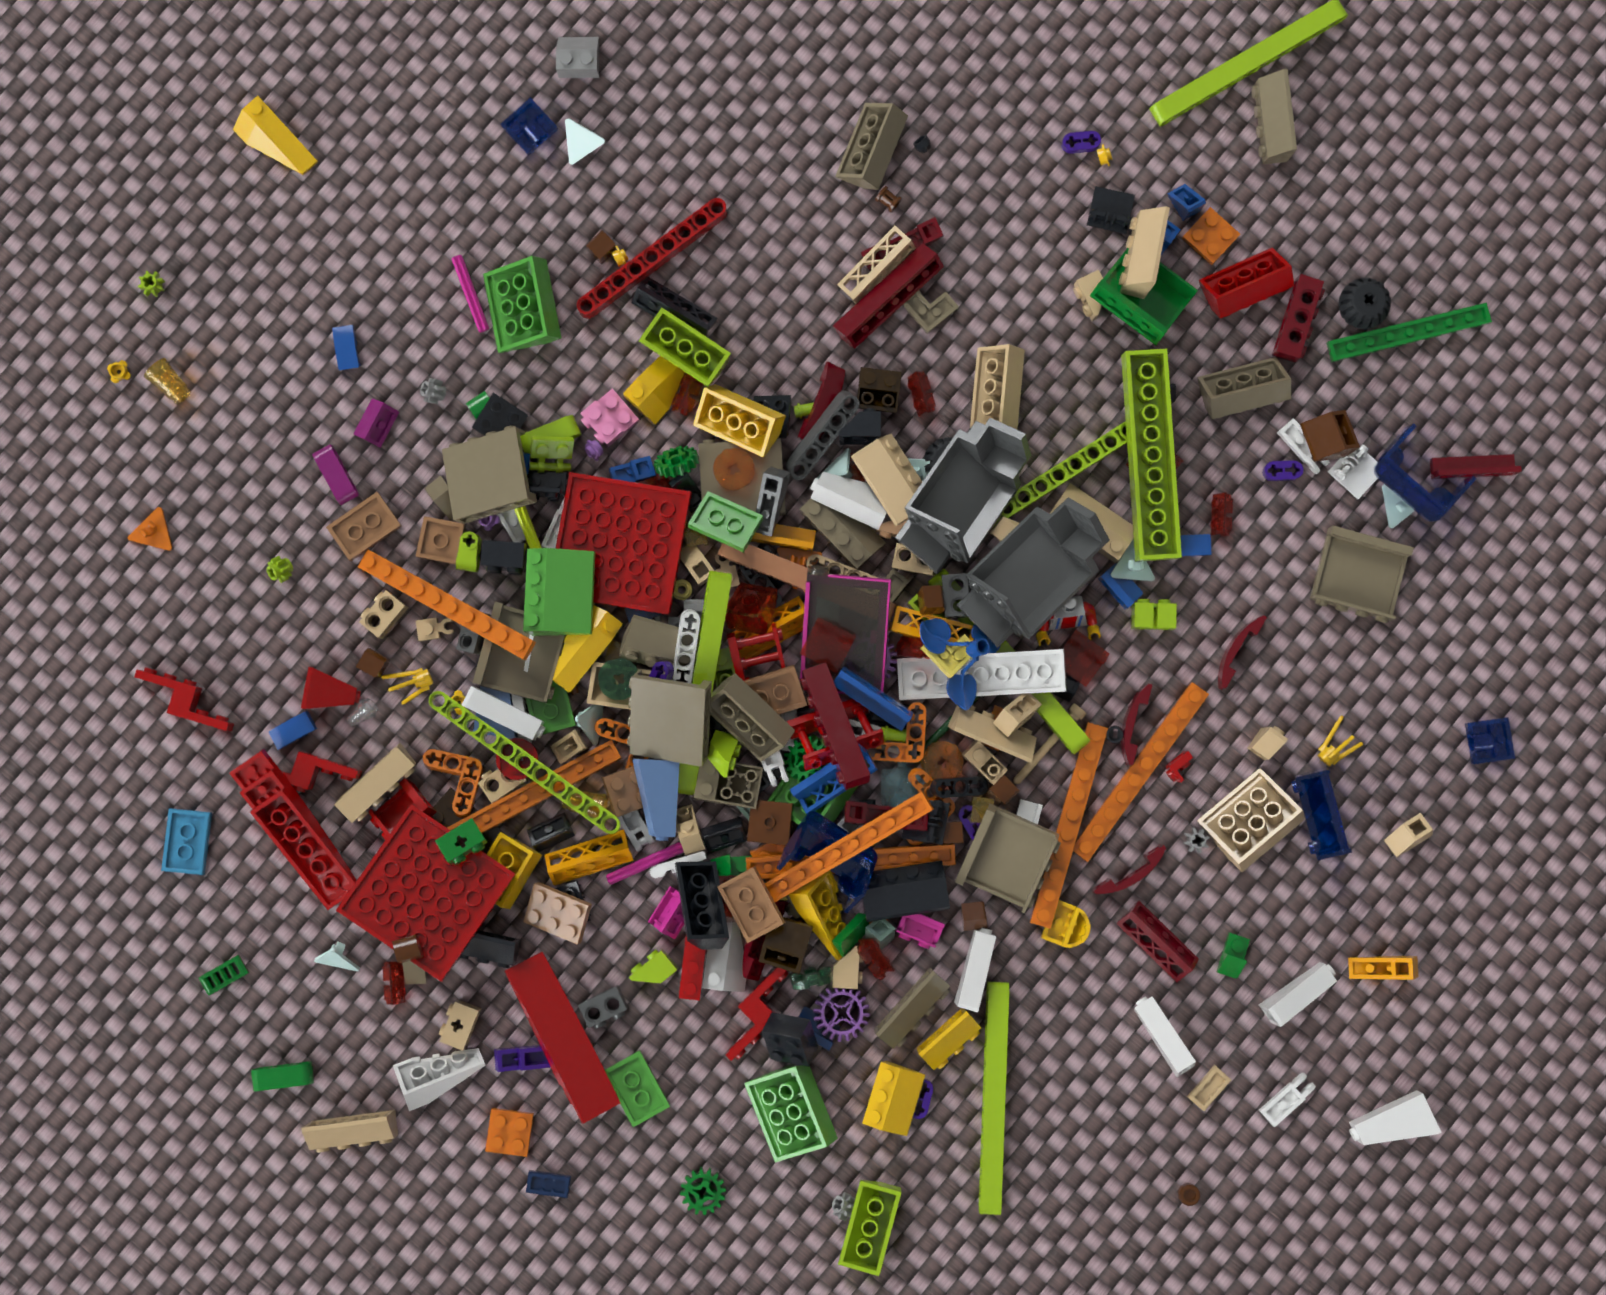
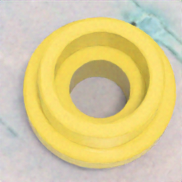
M683 579L677 580L673 596L678 600L688 599L692 594L691 584ZM681 586L686 588V591L683 594H680L678 592V589Z

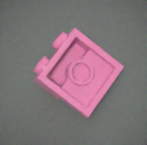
M613 388L580 413L583 417L581 422L587 429L592 427L596 432L594 437L601 445L605 443L608 447L640 421Z

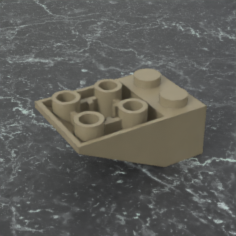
M707 759L702 767L699 766L694 800L756 809L763 768L736 763L734 770H730L726 778Z

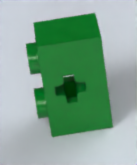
M472 818L435 840L450 865L453 863L455 865L460 864L466 860V855L471 852L475 854L485 848L484 844L487 843ZM461 839H463L464 841H466V842H465V845H466V846H465L464 848H462L461 846H459V845H460L459 840H461Z

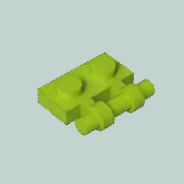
M532 436L530 457L537 458V462H529V470H537V473H544V471H555L556 473L571 471V463H563V460L572 459L573 437ZM545 459H556L555 463L545 462Z

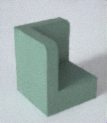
M886 919L873 921L866 927L865 939L878 952L894 940L895 928Z

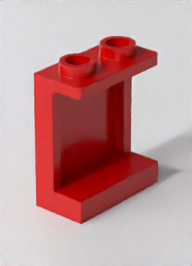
M407 778L399 782L402 789L377 811L372 809L368 811L372 817L370 821L376 828H381L383 831L381 835L385 840L411 804L430 817L436 813V810L416 785Z

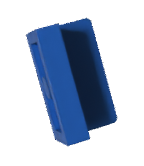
M1115 563L1098 580L1125 610L1142 596L1143 592L1133 580L1112 578L1110 574L1117 565Z

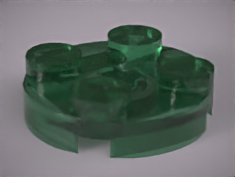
M623 658L607 661L601 667L598 674L599 686L603 694L613 700H626L630 698L632 689L629 688V681L631 676L638 671L637 667L631 661ZM623 674L625 682L616 685L614 676Z
M830 966L820 968L817 971L815 967L804 969V974L796 973L790 975L794 990L810 989V986L813 985L819 987L833 981Z

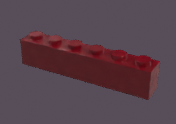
M922 243L833 325L839 337L853 349L859 346L944 267L938 254Z
M823 663L802 670L800 684L803 691L807 690L809 695L807 697L810 709L814 708L816 713L814 720L818 728L821 727L823 731L821 738L824 746H828L831 753H828L831 764L837 767L836 777L839 784H843L845 790L869 783V770L827 664Z

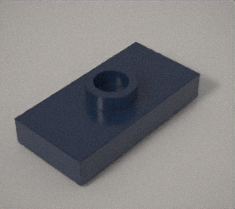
M529 1170L526 1193L568 1198L571 1175Z

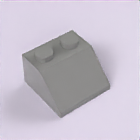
M558 37L556 46V71L558 77L599 78V37Z

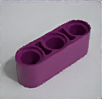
M331 444L312 454L340 505L359 496L352 479Z

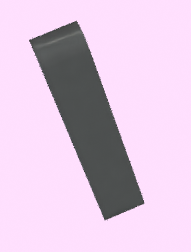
M841 391L830 403L785 463L786 471L790 472L794 479H804L839 435V431L858 410L859 400L848 391ZM850 398V403L844 406L845 401ZM838 415V419L831 423L832 418ZM825 432V436L819 439V435ZM813 448L812 453L806 455L807 450ZM800 465V469L793 472L794 467Z

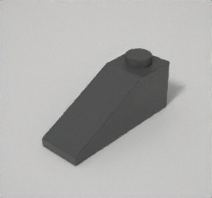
M770 467L763 473L756 513L763 515V521L756 533L770 537L773 536L787 492L790 472Z

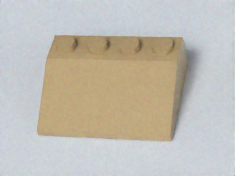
M1259 768L1199 818L1197 822L1226 857L1243 872L1303 822L1305 816L1303 810Z

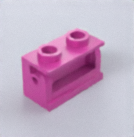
M670 886L648 920V923L673 939H676L684 926L679 891Z
M923 914L908 915L900 918L896 932L899 933L898 937L907 941L913 938L919 941V946L930 949V946L936 948L935 944H937L945 924Z

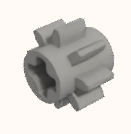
M429 378L428 381L422 383L420 394L425 397V402L438 404V401H442L445 398L446 387L442 386L443 381Z
M1191 828L1192 833H1184L1187 841H1184L1183 844L1190 846L1189 852L1196 848V851L1201 853L1202 847H1209L1206 844V840L1210 837L1203 835L1204 829H1200L1197 833L1195 828ZM1195 836L1200 837V841H1198L1197 844H1194L1192 842V840L1195 839Z
M845 1192L842 1196L837 1195L832 1202L833 1215L838 1216L840 1220L847 1221V1218L851 1217L855 1198Z

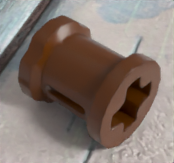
M887 186L883 187L875 198L876 202L880 201L889 208L888 211L891 213L902 200L900 196L897 197L890 192Z

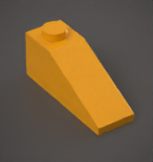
M1417 956L1348 958L1349 979L1414 980L1419 977Z

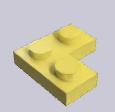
M964 634L956 642H970L971 640ZM924 645L920 648L948 678L953 677L971 658L966 653L965 646L950 647L946 645L944 653L941 654L930 652Z

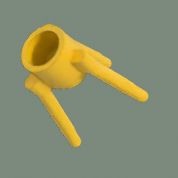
M420 668L414 671L382 675L381 678L391 679L415 675L412 676V680L388 688V691L391 692L415 684L416 688L421 687L401 702L404 705L422 692L430 690L429 685L433 684V680L428 669L423 670Z
M1342 715L1336 721L1324 743L1318 748L1320 753L1317 756L1328 767L1332 764L1335 765L1339 760L1363 745L1362 742H1359L1340 754L1339 752L1355 738L1351 735L1337 748L1332 745L1327 747L1344 718Z

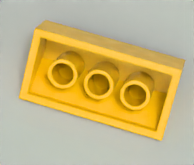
M714 384L704 387L693 426L761 457H765L779 437L786 415Z

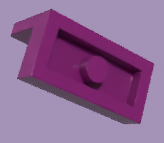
M371 399L353 434L381 448L399 411L384 402Z

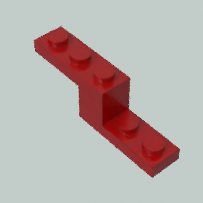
M147 667L144 668V671L136 669L135 678L174 689L166 713L221 730H233L234 723L228 722V717L216 715V718L208 716V711L196 710L202 691L201 687L196 686L197 682L184 679V682L177 681V676L167 673L164 676L157 675V670Z
M298 751L291 774L282 771L291 785H294L293 788L300 792L313 789L320 768L323 773L333 775L336 772L341 774V779L351 782L353 778L360 779L362 774L360 770Z
M687 937L685 938L679 998L700 1001L707 950H701L687 941Z
M776 967L738 1005V1008L754 1025L726 1052L725 1055L730 1061L734 1058L737 1060L741 1058L746 1052L744 1048L749 1043L755 1044L761 1038L759 1033L763 1030L770 1014L775 1012L760 996L763 994L766 997L774 989L772 985L777 980L781 982L789 974L787 970Z

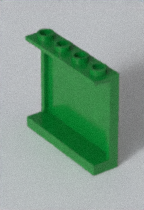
M1127 248L1105 277L1097 284L1090 297L1154 345H1157L1198 290L1160 262L1156 283L1144 299L1120 293L1122 285H1119V279L1125 270L1122 263L1125 254H1128L1129 248Z

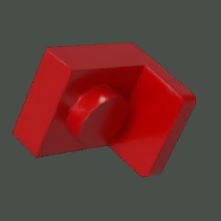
M1183 751L1165 765L1168 770L1166 774L1173 782L1182 783L1184 781V778L1177 770L1180 769L1182 771L1191 764L1189 761L1194 757L1189 751Z

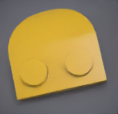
M1059 900L1051 929L1044 927L1040 938L1062 947L1073 948L1084 943L1088 938L1091 928L1089 919L1082 909Z

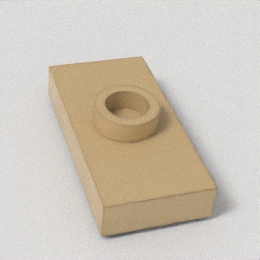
M1214 1065L1187 1097L1202 1111H1205L1230 1083L1231 1079Z

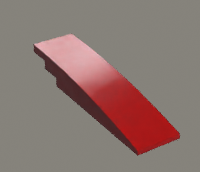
M263 748L233 769L229 774L242 789L239 793L252 808L250 811L251 815L325 908L329 910L345 898L357 880L312 812Z
M543 952L505 970V974L547 1061L570 1104L573 1105L581 1123L584 1124L620 1104L621 1102L585 1030Z

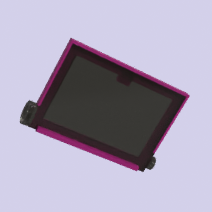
M808 566L800 679L802 678V670L826 663L833 681L843 666H845L884 692L891 579L828 574L829 568L826 566ZM836 688L838 693L845 694L844 692Z

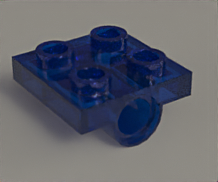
M531 97L500 124L528 156L558 130L556 124Z
M1509 717L1465 723L1471 764L1515 759Z

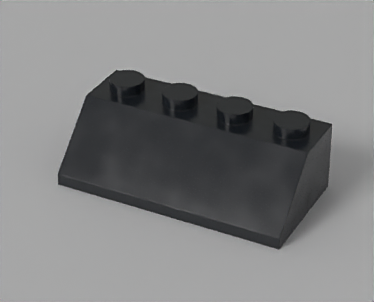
M942 860L859 873L867 922L950 909Z
M716 861L675 862L687 941L701 950L722 949L729 939L722 895L717 888L720 882Z
M478 930L459 958L469 959V956L477 958V962L489 964V961L498 962L497 966L509 968L510 965L516 964L521 939Z

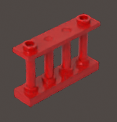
M775 623L771 624L773 632L744 639L736 638L735 632L726 634L735 673L743 681L750 679L749 677L745 678L743 671L747 670V667L780 660L781 669L785 668L780 645L783 635L781 628L777 629ZM775 640L777 652L745 659V657L740 658L739 650H743L742 647Z
M853 698L842 702L848 719L857 717L865 732L864 735L856 737L858 744L867 750L884 744L882 728L873 731L865 715L869 713L868 709ZM815 712L787 721L795 730L790 739L799 737L806 752V755H803L805 771L830 763L828 753L831 752L829 747L826 746V748L814 751L807 734L819 731L820 735L823 734L821 727L818 728L814 720Z

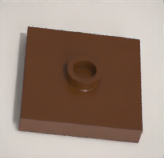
M757 800L756 809L750 808L747 841L789 846L794 804Z

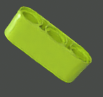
M569 415L526 432L520 438L524 452L530 454L532 436L573 437L575 439L581 436V432L574 415Z

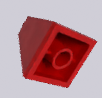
M308 667L301 708L313 709L354 705V703H359L361 691L313 667Z

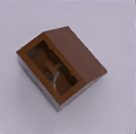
M1346 410L1332 411L1300 424L1314 462L1344 458L1360 448Z

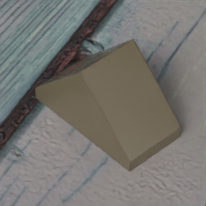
M439 476L424 489L451 521L453 515L448 485L442 476Z

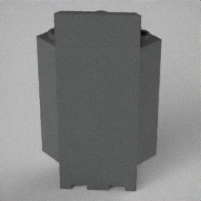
M989 418L985 425L975 421L968 433L959 429L905 506L908 520L895 538L937 575L950 555L957 561L962 560L969 563L1021 486L1018 474L1031 457L1026 433L992 418Z
M1069 497L1051 514L1036 507L966 574L971 582L969 586L972 590L957 606L997 648L1013 632L1018 636L1023 635L1030 639L1099 571L1092 557L1110 539L1096 513Z

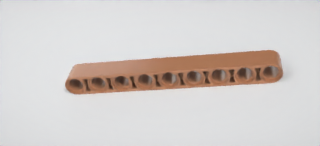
M722 543L717 555L804 591L808 572L819 573L750 544L743 553ZM818 584V597L878 621V596L856 587ZM890 602L889 623L897 606Z

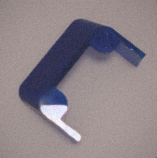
M1413 423L1405 427L1385 449L1374 467V474L1420 516L1429 522L1440 520L1477 478L1472 476L1464 479L1452 494L1443 487L1435 488L1430 493L1399 467L1403 462L1404 454L1398 446L1416 428V425Z
M1327 767L1294 776L1295 780L1291 781L1294 793L1299 794L1312 841L1308 842L1311 855L1315 854L1317 860L1352 853L1347 843L1330 781V770Z
M810 811L803 818L786 844L777 869L781 870L790 859L800 861L805 855L811 857L850 833L818 812ZM872 847L865 849L830 870L839 876L837 886L842 893L848 896L844 909L846 913L866 894L878 859L877 853Z

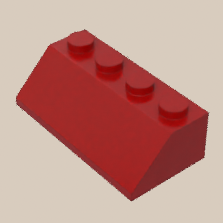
M1273 248L1199 280L1211 310L1220 319L1295 286L1292 266Z

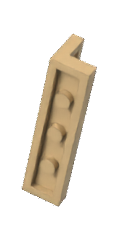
M894 225L837 285L857 304L903 262L916 247L912 240ZM897 233L902 240L897 245H890V239ZM879 250H886V256L883 259L875 260L876 253ZM865 265H872L869 274L861 275V269ZM850 280H857V286L850 292L845 285Z

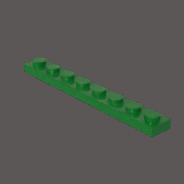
M1486 302L1331 340L1326 344L1332 363L1487 325L1492 320Z

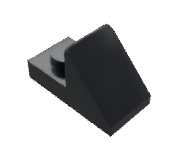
M684 472L682 476L679 474L669 484L673 489L692 492L689 511L693 513L702 501L701 491L689 474Z

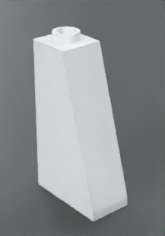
M822 472L819 479H814L810 488L814 490L811 499L879 530L887 513L866 482Z
M473 686L470 687L462 703V706L531 740H536L537 737L541 738L545 730L543 726L544 721Z
M981 928L973 931L954 1001L957 1007L974 1012L979 1011L996 936L991 934L992 930Z
M1319 962L1264 1000L1259 1006L1271 1023L1281 1027L1337 982L1334 977L1336 973L1329 964L1326 965Z
M1145 996L1137 1001L1134 1011L1175 1076L1179 1077L1193 1068L1196 1063L1195 1059L1154 998L1150 997L1148 999Z
M1417 1090L1349 1122L1351 1126L1349 1132L1352 1138L1363 1145L1442 1133L1424 1094Z

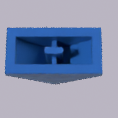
M1186 184L1167 193L1182 221L1200 212L1206 204V200Z

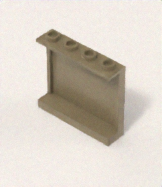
M507 426L502 431L488 432L485 434L486 436L480 438L472 437L467 439V442L452 443L448 448L442 449L454 521L466 524L537 502L536 494L529 490L520 436L525 435V431L516 426Z
M724 439L723 442L715 443V440H703V443L698 444L702 500L707 491L756 512L763 473L770 467L783 470L781 439L775 441L765 457H761ZM785 498L779 516L786 515Z
M1333 525L1327 530L1310 599L1315 600V604L1327 607L1329 604L1336 606L1335 609L1338 611L1348 612V610L1355 611L1357 616L1367 618L1369 615L1376 617L1375 620L1378 622L1388 623V621L1396 619L1393 613L1407 558L1412 555L1414 547Z
M495 602L491 617L529 638L530 634L523 632L524 611ZM566 635L534 636L533 641L536 644L531 651L528 672L524 671L525 660L485 638L472 683L547 703L548 699L552 700L555 690V687H551L559 656H561L563 650L562 645Z
M639 669L631 676L629 681V688L632 689L628 703L629 708H631V715L628 719L630 734L627 739V745L630 746V754L702 767L708 759L712 681L703 680L700 685L643 676L642 670Z
M989 803L955 883L962 886L964 882L1023 907L1022 913H1025L1027 907L1032 908L1036 899L1033 896L1035 890H1040L1044 878H1041L1043 872H1048L1050 869L1052 853L1056 854L1061 842L1058 841L1059 834Z

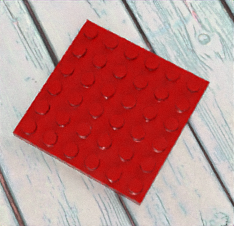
M569 472L555 549L595 551L593 603L670 615L692 492Z
M411 804L336 911L392 949V941L417 935L424 957L411 960V962L440 982H443L516 874L482 851L475 854L471 852L465 856L466 860L460 864L455 865L453 863L450 865L435 840L451 830ZM463 839L459 840V846L464 848L466 846V841H464Z

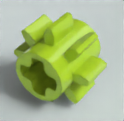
M146 271L143 277L139 276L141 284L138 287L144 290L146 296L152 293L155 297H158L159 292L165 291L162 284L166 281L163 278H159L160 274L155 271L152 275Z
M276 556L268 562L269 566L266 570L272 580L279 579V582L282 583L292 576L293 565L289 559H281L280 556Z

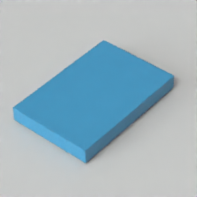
M169 808L161 871L205 875L212 812Z

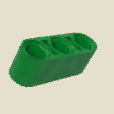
M312 1061L251 1069L253 1091L303 1086L314 1083Z

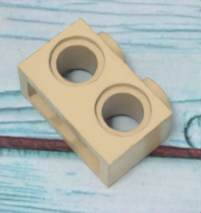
M896 543L892 568L935 577V572L927 565H922L921 560L912 552L911 558L908 561H902L901 553L908 549L904 545Z
M387 590L384 593L380 592L375 597L374 605L364 610L360 616L362 619L359 621V623L380 639L386 636L409 608ZM392 600L394 603L393 608L390 611H386L385 603ZM375 616H379L380 624L373 627L371 624L372 619Z
M1031 693L1021 694L1002 710L993 723L1009 737L1030 720L1042 704Z
M497 769L494 772L489 770L481 776L482 780L478 784L490 802L494 803L529 781V779L509 780ZM495 779L499 783V787L493 792L489 789V783Z

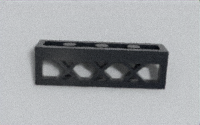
M647 277L637 287L632 300V304L654 317L661 308H664L704 336H707L709 330L718 319L650 277ZM649 285L656 291H652L648 289L646 286ZM665 297H669L673 301H668ZM682 307L689 309L691 312L683 310ZM700 318L706 319L709 323L703 322Z

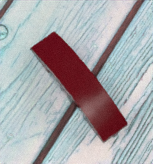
M935 217L905 233L912 240L916 249L922 243L929 246L944 236ZM898 236L890 240V245H897L902 238ZM873 247L862 251V257H864ZM879 250L876 253L875 260L883 259L886 256V250ZM867 265L869 271H871L872 265Z
M826 362L819 380L822 383L809 417L803 421L797 438L804 439L837 394L842 391L845 377L844 369ZM824 432L819 435V439H821Z
M1260 616L1246 624L1227 646L1219 666V689L1227 688L1236 670L1229 667L1247 635L1249 634L1253 637L1259 633L1267 619L1266 616Z
M1145 684L1137 692L1124 717L1121 747L1125 764L1128 766L1134 765L1138 745L1131 744L1130 741L1139 704L1148 705L1153 684Z
M846 801L844 822L865 825L894 807ZM928 813L901 828V830L927 831Z
M1160 844L1144 854L1143 857L1147 863L1114 884L1112 879L1107 878L1092 888L1091 891L1094 894H1107L1134 885L1155 868L1161 860L1166 847Z
M778 900L775 904L783 917L788 902ZM766 934L745 944L743 977L746 979L759 981L765 963L759 962Z

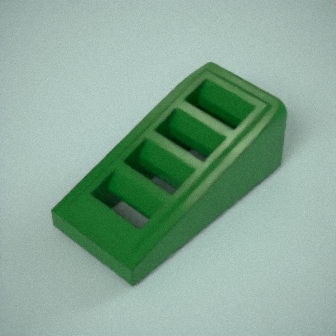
M237 955L200 976L199 980L206 993L210 996L247 975L249 971L240 955ZM232 963H235V965L237 966L240 972L239 974H236L234 968L231 965ZM226 967L232 976L230 979L224 970ZM217 972H219V974L221 975L224 981L223 983L220 982L218 976L216 975ZM209 977L212 978L214 984L216 985L215 988H214L212 982L210 981Z

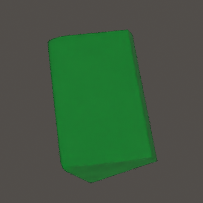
M858 913L832 940V943L842 957L865 935L866 927L870 924L867 922L865 914Z

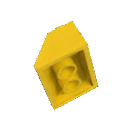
M500 832L487 855L516 874L496 904L501 908L511 909L542 855L520 841Z
M961 1008L916 1048L917 1052L933 1070L937 1067L941 1069L949 1062L948 1057L953 1053L957 1055L964 1049L963 1044L967 1040L973 1041L980 1034L979 1030L981 1027L966 1009Z
M889 1061L881 1062L862 1124L881 1131L908 1136L926 1074Z

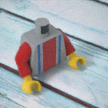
M1082 596L1072 597L1039 629L1040 631L1036 634L1039 646H1041V641L1044 639L1047 645L1050 644L1051 641L1046 632L1048 630L1089 625L1087 628L1088 638L1091 640V635L1096 633L1100 639V628L1096 625L1097 617L1094 606L1088 602H1083Z

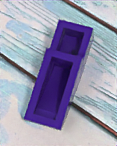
M540 1045L494 1049L495 1070L497 1072L550 1068Z

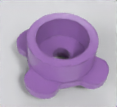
M587 440L585 445L587 455L591 459L593 458L595 461H598V457L604 453L601 445L596 440Z
M497 515L479 519V523L484 526L486 531H491L492 527L500 522V517Z

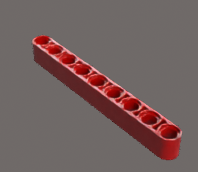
M721 198L710 200L583 295L577 302V309L580 315L585 319L593 318L723 221L727 215L725 201ZM716 206H720L723 208V210L720 213H714L712 211V209ZM700 218L707 221L701 226L696 224V221ZM682 231H689L690 235L683 238L680 236ZM666 243L674 244L671 250L663 248ZM650 255L658 257L655 262H649L647 258ZM634 267L641 268V272L637 275L632 274L631 270ZM618 279L625 281L621 287H617L614 284ZM606 291L609 293L605 299L598 298L600 292ZM591 304L592 308L590 311L585 312L582 310L583 305Z

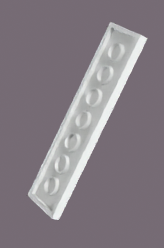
M1064 649L987 653L986 655L979 656V661H976L965 672V675H972L976 681V696L1067 691ZM929 657L897 659L899 700L950 698L946 689L949 678ZM971 657L955 674L960 675L961 670H962L973 658Z

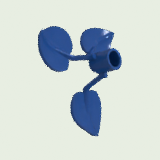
M933 618L922 621L920 624V637L922 643L930 652L935 654L944 653L946 645L965 646L966 653L973 658L961 670L960 675L955 674L949 678L946 687L950 699L963 710H968L975 700L977 684L974 677L970 674L965 675V672L976 661H979V656L986 655L987 653H996L1000 646L997 648L976 625L971 630L973 641L949 642L951 630L944 620Z

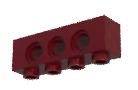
M1300 274L1295 279V286H1293L1272 356L1294 363L1304 357L1307 346H1304L1306 338H1310L1313 327L1310 325L1312 319L1315 320L1319 308L1316 306L1318 300L1321 301L1325 289L1322 288L1324 281ZM1302 296L1308 297L1310 304L1304 303ZM1296 315L1302 316L1304 323H1299L1296 320ZM1290 334L1296 335L1298 342L1291 341Z

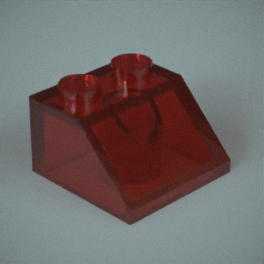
M740 582L727 604L725 620L728 628L759 635L767 633L774 621L777 589Z

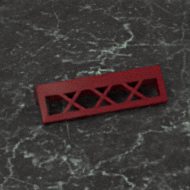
M1514 454L1430 459L1431 479L1514 476L1522 472L1521 466H1515Z
M1139 900L1116 923L1176 982L1192 972L1199 961V958ZM1130 918L1136 924V928L1129 927L1125 922ZM1141 935L1149 936L1152 943L1145 942ZM1157 950H1163L1167 954V958L1160 957L1157 954ZM1172 964L1178 965L1183 971L1178 974L1172 969Z

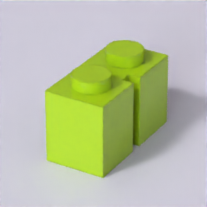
M1137 599V602L1133 603L1131 608V629H1176L1177 603H1171V600L1167 599L1158 600V603H1150V599Z

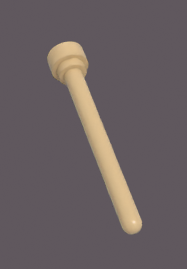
M1074 703L1069 708L1068 714L1077 722L1079 719L1082 720L1086 712ZM1055 733L1034 754L1032 762H1027L1014 777L1013 782L1015 784H1020L1059 740Z

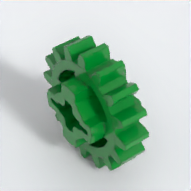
M677 446L675 449L670 448V450L663 451V455H658L657 459L654 460L656 473H659L660 477L664 475L665 478L669 476L675 478L679 474L682 476L684 472H691V468H696V464H699V457L694 447L688 448V446H685L683 448Z
M809 736L814 751L826 748L818 739L815 740ZM794 740V747L788 746L790 753L784 754L788 758V760L784 761L788 767L786 771L791 774V777L794 779L798 778L801 782L823 768V766L829 764L827 763L819 768L805 771L803 755H806L802 743Z
M700 1167L699 1173L693 1169L691 1172L692 1177L686 1175L685 1180L687 1183L682 1182L681 1187L685 1189L680 1191V1195L685 1196L682 1203H689L687 1210L695 1208L696 1215L699 1213V1210L703 1212V1215H706L707 1210L714 1213V1206L721 1207L719 1200H725V1195L721 1194L726 1191V1187L721 1186L724 1183V1179L718 1180L719 1173L711 1174V1168L704 1172L703 1167ZM698 1178H703V1180L698 1183L693 1182ZM710 1180L715 1183L717 1190L712 1188ZM702 1187L706 1188L704 1195H700ZM689 1192L694 1194L696 1202L691 1199ZM707 1200H713L711 1203L703 1205Z

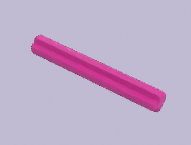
M462 255L452 257V262L476 327L480 333L489 330V326Z
M678 842L606 875L607 881L612 885L684 852L682 845Z

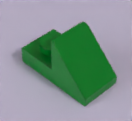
M729 854L710 859V861H716L719 880H730L746 871V857L752 856L731 857Z
M1228 932L1216 972L1237 979L1247 963V960H1244L1250 939Z

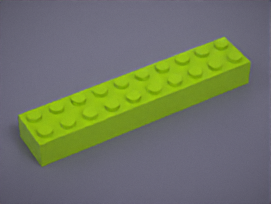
M1167 349L1125 351L1121 355L1135 562L1179 559L1182 557L1168 351Z

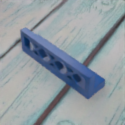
M843 666L835 678L834 684L836 688L900 731L912 718V711L845 666Z
M858 744L864 760H867L870 766L868 770L871 775L878 769L867 749ZM829 763L790 789L792 795L800 801L807 815H810L846 791L844 785L839 784L836 772L838 770L836 765ZM829 783L835 784L830 794H823L826 785ZM811 795H816L815 804L808 807L805 799Z

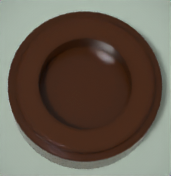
M1185 1183L1178 1190V1198L1183 1204L1193 1206L1200 1199V1191L1195 1185Z

